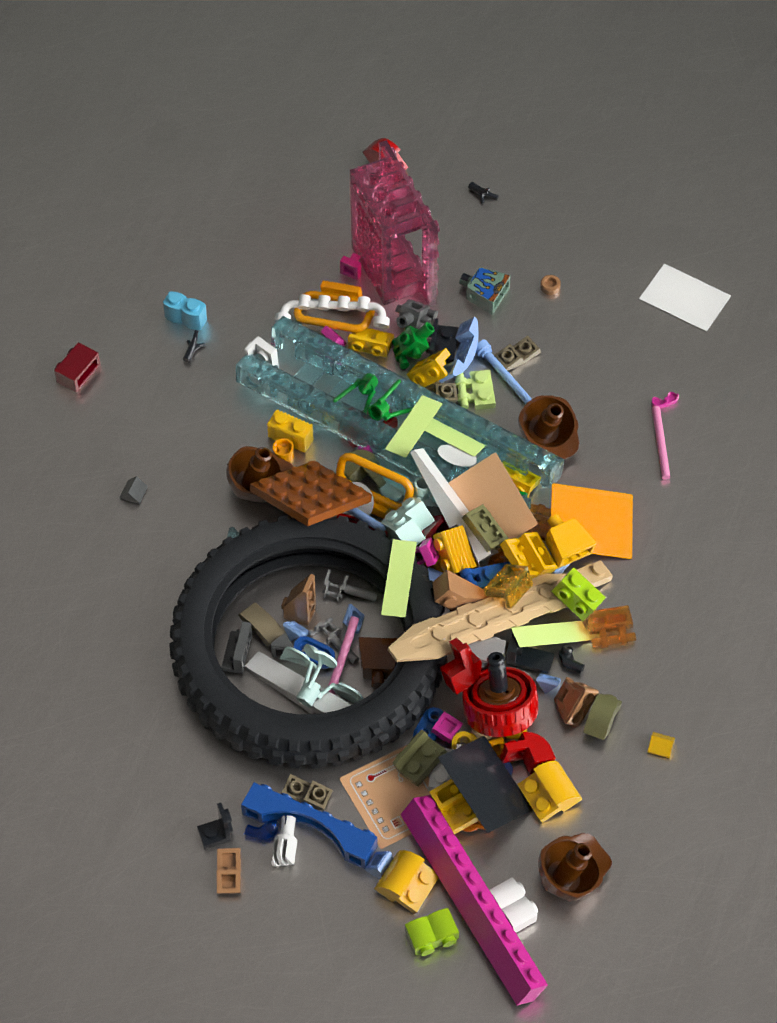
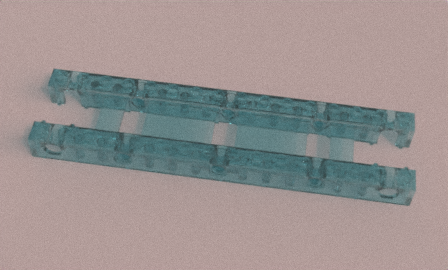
M282 316L271 327V345L275 346L277 350L278 348L282 349L284 337L294 342L296 359L306 362L294 376L279 369L277 365L274 366L258 358L256 354L248 356L245 354L236 364V382L346 440L362 446V448L370 445L373 454L417 477L423 476L411 453L405 458L385 449L398 430L383 423V418L376 421L370 417L368 411L367 414L363 412L368 394H362L358 387H356L336 403L333 402L335 397L351 386L357 379H362L367 373L375 375L378 379V385L374 389L376 393L371 400L370 406L377 402L398 379L401 380V383L385 400L390 406L389 413L394 408L403 410L414 407L422 395L443 403L433 417L434 419L486 445L481 450L483 453L474 465L491 454L497 453L505 466L517 470L525 476L528 474L530 463L538 466L542 472L540 484L544 488L546 486L552 489V484H556L562 476L563 458L285 316ZM324 373L331 376L335 375L342 379L329 394L313 386ZM248 374L255 376L259 380L260 385L253 383ZM424 431L411 451L423 448L448 483L471 468L454 465L441 458L438 454V448L442 445L451 444ZM521 494L530 509L532 500L526 494Z

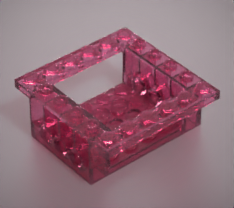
M387 140L379 142V160L350 170L352 249L355 254L361 256L359 262H361L383 305L421 292L428 306L436 305V296L438 295L437 283H439L437 271L439 270L437 258H439L437 248L440 244L438 232H440L439 224L436 220L432 219L428 205H424L422 202L421 193L419 190H415L411 176H407L405 173L404 164L402 161H398L394 147H390ZM422 229V263L420 257L414 254L412 243L405 238L406 234Z

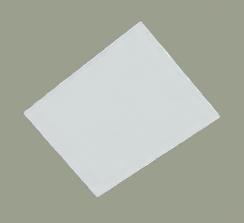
M664 264L639 299L707 331L731 295Z

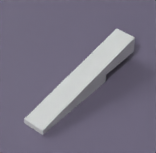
M422 448L411 451L410 453L449 528L464 526L476 562L484 561L499 553L495 549L487 553L462 519L469 512L425 450Z
M259 651L245 665V670L310 714L327 713L351 706V704L329 691L323 695L321 700L317 698L311 708L302 705L296 700V697L303 686L305 678Z

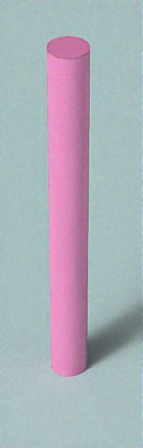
M653 406L652 414L661 476L663 480H667L670 478L661 411L659 406Z
M355 616L350 618L337 658V666L333 670L329 685L339 683L359 622V618ZM333 689L329 690L330 693L335 695Z

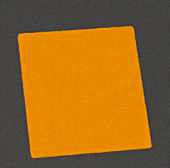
M552 484L551 516L558 514L563 522L576 519L597 542L592 554L632 559V494Z

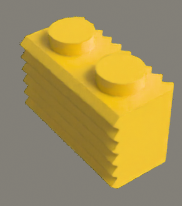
M279 409L274 412L267 423L269 438L274 440L288 439L293 443V447L305 453L313 442L312 424L305 423V420L301 421V419L294 418L290 414L287 415L283 411H279Z
M463 525L433 535V544L435 549L439 551L440 565L444 572L448 570L457 574L465 568L472 569L477 567Z

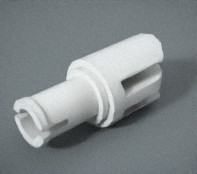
M287 815L281 818L280 834L275 836L271 860V864L274 867L294 865L297 839L293 836L296 818Z

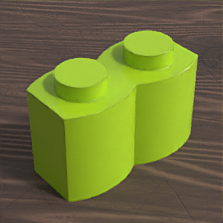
M449 908L435 911L428 916L414 919L405 924V932L415 955L427 956L433 953L435 948L440 946L450 947L459 939V931Z

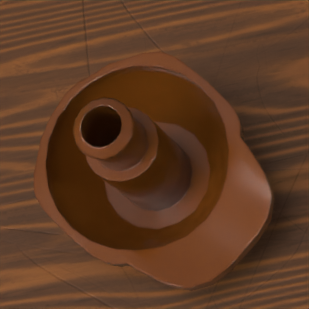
M541 395L526 403L519 414L518 424L527 445L536 449L549 462H559L573 456L579 449L577 433L579 426L567 400L552 395Z
M245 446L240 448L227 463L226 475L233 493L238 498L250 502L263 503L266 501L250 492V484L262 478L292 469L294 466L290 462L277 457L268 448Z
M581 833L571 837L566 835L555 839L541 850L538 859L539 874L544 889L556 897L569 902L577 901L599 887L604 875L612 865L611 857L601 847L595 837L589 833Z

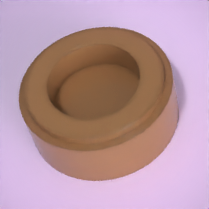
M546 275L541 279L540 289L543 293L554 295L560 291L561 281L557 276Z

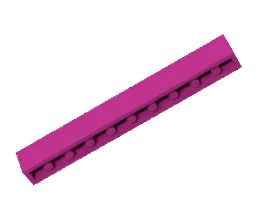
M431 795L413 798L400 814L515 1004L518 1006L533 1002L548 986L547 982Z

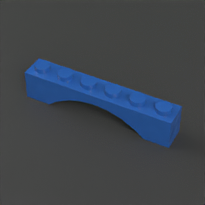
M254 782L241 804L242 815L262 824L281 821L282 816L286 817L289 815L295 817L296 822L311 826L332 840L340 850L345 861L363 869L366 868L378 847V839L373 832L356 828L349 821L338 820L329 812H320L313 809L306 802L300 803L295 801L288 794H279L265 784L259 785Z

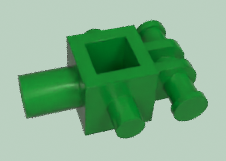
M426 322L419 329L407 326L397 338L392 340L393 352L396 361L400 363V369H407L410 366L407 361L409 357L419 359L421 354L429 348L427 338L435 331L430 323Z

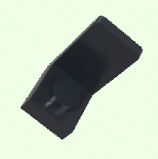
M512 633L507 649L506 664L549 674L554 653L531 647H519Z
M221 802L217 803L219 819L197 826L204 850L231 841L230 833L233 832L231 815L228 808H223Z

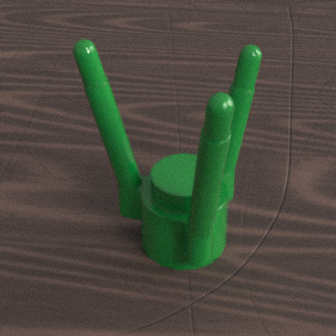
M370 373L365 374L362 379H357L351 386L335 397L333 402L336 403L358 387L362 394H368L362 413L366 415L371 400L376 393L374 389L378 385L377 377Z
M400 379L377 402L369 407L368 413L373 420L379 421L383 418L387 421L392 417L409 413L414 408L411 407L389 413L390 406L385 400L401 383Z

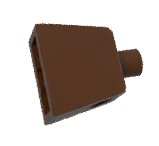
M359 637L362 676L364 679H371V687L374 689H378L385 682L398 663L388 651V647L398 638Z

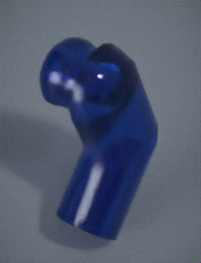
M270 820L259 828L248 824L244 835L266 841L278 832L279 824L275 820Z

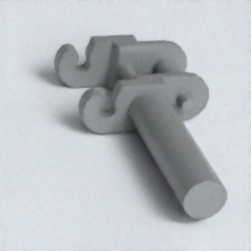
M328 569L324 582L326 589L322 590L324 597L330 595L337 597L336 600L338 601L343 596L341 591H344L347 594L376 601L378 593L347 585L349 576L347 574L343 584L330 583L328 580L331 570ZM329 586L339 588V592L329 591L328 588Z
M333 618L326 619L325 622H319L315 625L314 630L311 629L309 631L311 636L319 631H324L329 637L326 640L327 642H323V644L329 646L332 643L340 651L343 641L337 635L341 634L343 628H337L332 623ZM328 626L334 630L332 633L326 629ZM351 649L349 650L347 659L352 664L357 663L359 657Z

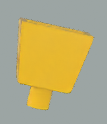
M555 514L547 520L551 528L545 537V541L558 569L592 554L597 542L576 519L563 522L560 516Z

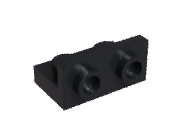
M434 318L432 326L435 331L429 336L431 337V342H428L429 348L426 350V354L431 356L447 348L451 355L445 362L449 364L455 358L457 345L455 336L458 327L438 325V318Z

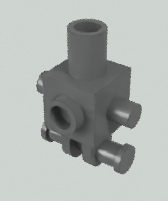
M408 299L402 306L398 304L395 312L400 314L396 320L400 328L412 326L419 329L426 322L430 323L431 319L434 320L438 316V311L431 310L430 306L412 299Z

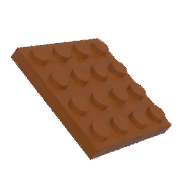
M309 461L306 464L276 473V475L262 478L250 484V492L306 526L367 504L372 499L371 493L353 484L348 479L337 476L333 470L324 467L317 461Z

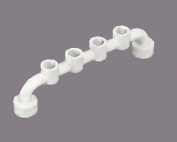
M301 294L299 295V300H290L284 303L280 312L275 313L274 322L279 325H290L291 315L288 314V311L292 308H299L301 310L313 308L328 311L329 309H338L340 311L358 310L361 312L373 310L378 313V316H374L373 326L380 329L389 328L390 318L386 317V311L383 306L370 302L369 297L360 296L358 297V302H350L351 298L348 296H339L338 301H331V297L327 295H320L318 300H311V296Z

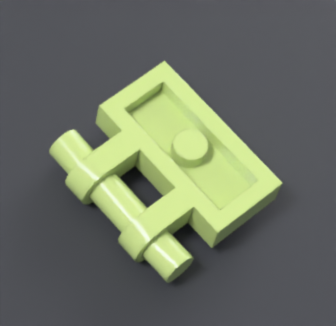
M490 370L470 371V378L468 379L464 377L463 372L456 376L454 382L458 389V403L462 410L468 409L470 403H474L475 410L496 408ZM466 388H471L472 394L467 393Z

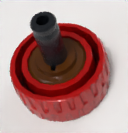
M493 652L487 657L488 669L482 670L476 682L462 693L464 714L467 723L480 734L490 737L513 736L529 728L537 718V688L535 682L527 673L516 668L506 667L505 656L500 652Z

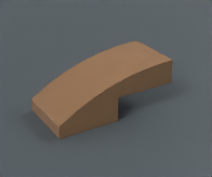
M217 849V894L241 893V849Z

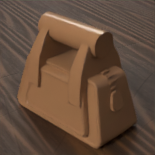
M566 677L554 698L564 723L581 725L599 693L598 690L587 684L574 682L571 678Z

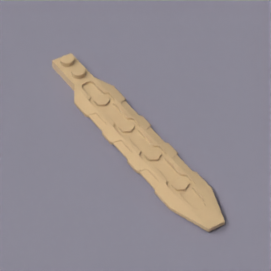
M601 560L577 569L594 587L610 582L613 577ZM543 574L512 589L496 592L491 597L476 603L460 606L453 612L414 624L388 647V651L396 662L439 659L453 653L449 641L456 637L463 644L467 643L469 645L476 641L481 642L511 627H519L529 623V620L546 613H554L564 609L567 606L551 590L566 574Z

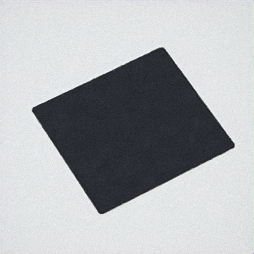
M485 736L438 757L487 833L533 810Z

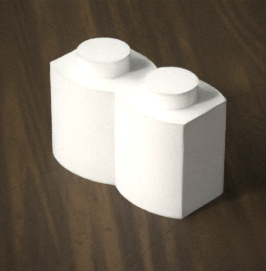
M512 877L489 890L515 932L536 922L538 908L532 900L529 901L525 897L526 891L521 882H516Z

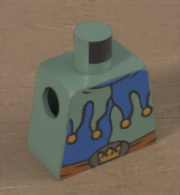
M481 267L478 268L474 276L463 273L459 284L467 287L466 299L493 315L510 288V275Z

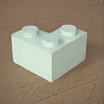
M414 496L413 498L406 499L396 511L389 512L381 523L385 525L386 531L392 540L395 538L398 540L417 542V546L426 539L421 531L435 520L422 500Z

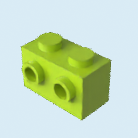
M574 567L551 590L582 621L593 613L606 598Z

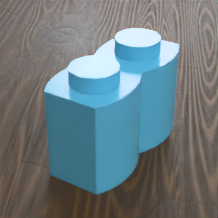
M171 291L163 301L165 318L173 323H183L189 329L201 330L207 321L206 305L198 299L187 298L179 292Z

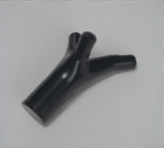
M471 182L468 186L470 190L479 195L481 204L484 203V196L499 198V195L489 192L490 188H482L474 182Z
M198 330L194 331L191 341L187 340L188 348L183 357V360L187 363H190L196 350L206 346L205 343L197 344Z

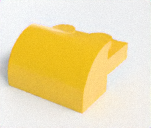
M538 532L524 533L519 538L506 539L500 544L505 557L511 563L520 581H528L543 574H551L558 568Z
M549 761L535 767L533 774L517 784L542 823L559 811L565 812L582 800L558 761Z
M452 779L429 791L454 834L479 821Z
M399 850L374 889L391 902L397 901L415 914L439 877L433 869L423 863L424 858L407 850Z

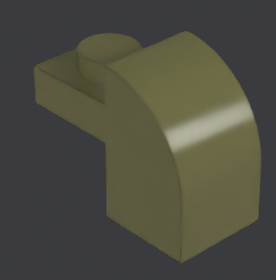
M355 450L350 452L380 465L376 456L370 451ZM346 462L344 475L350 481L360 482L368 475L379 488L386 484L382 475L353 462Z
M598 693L591 707L583 733L605 740L610 733L614 717L620 710L622 701L617 700L613 695Z

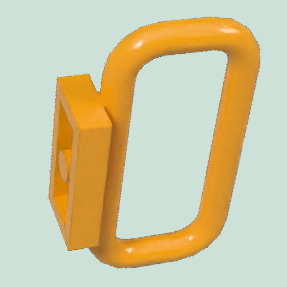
M325 280L320 285L321 292L308 291L303 293L311 296V299H318L320 295H327L331 297V301H338L339 296H348L351 298L350 302H358V297L363 296L359 286ZM294 308L293 314L298 322L320 327L328 326L332 329L348 332H362L371 324L375 311L369 310L366 312L360 324L305 316L299 308Z
M344 453L339 457L336 468L337 476L346 478L344 475L346 462L350 461L403 485L406 490L404 501L408 498H413L414 487L410 480L403 475L353 453ZM370 490L374 499L372 514L384 519L392 509L397 510L402 506V503H398Z

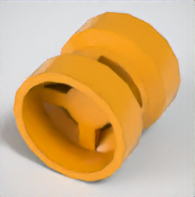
M285 438L276 440L272 446L273 453L292 464L294 462L293 443Z

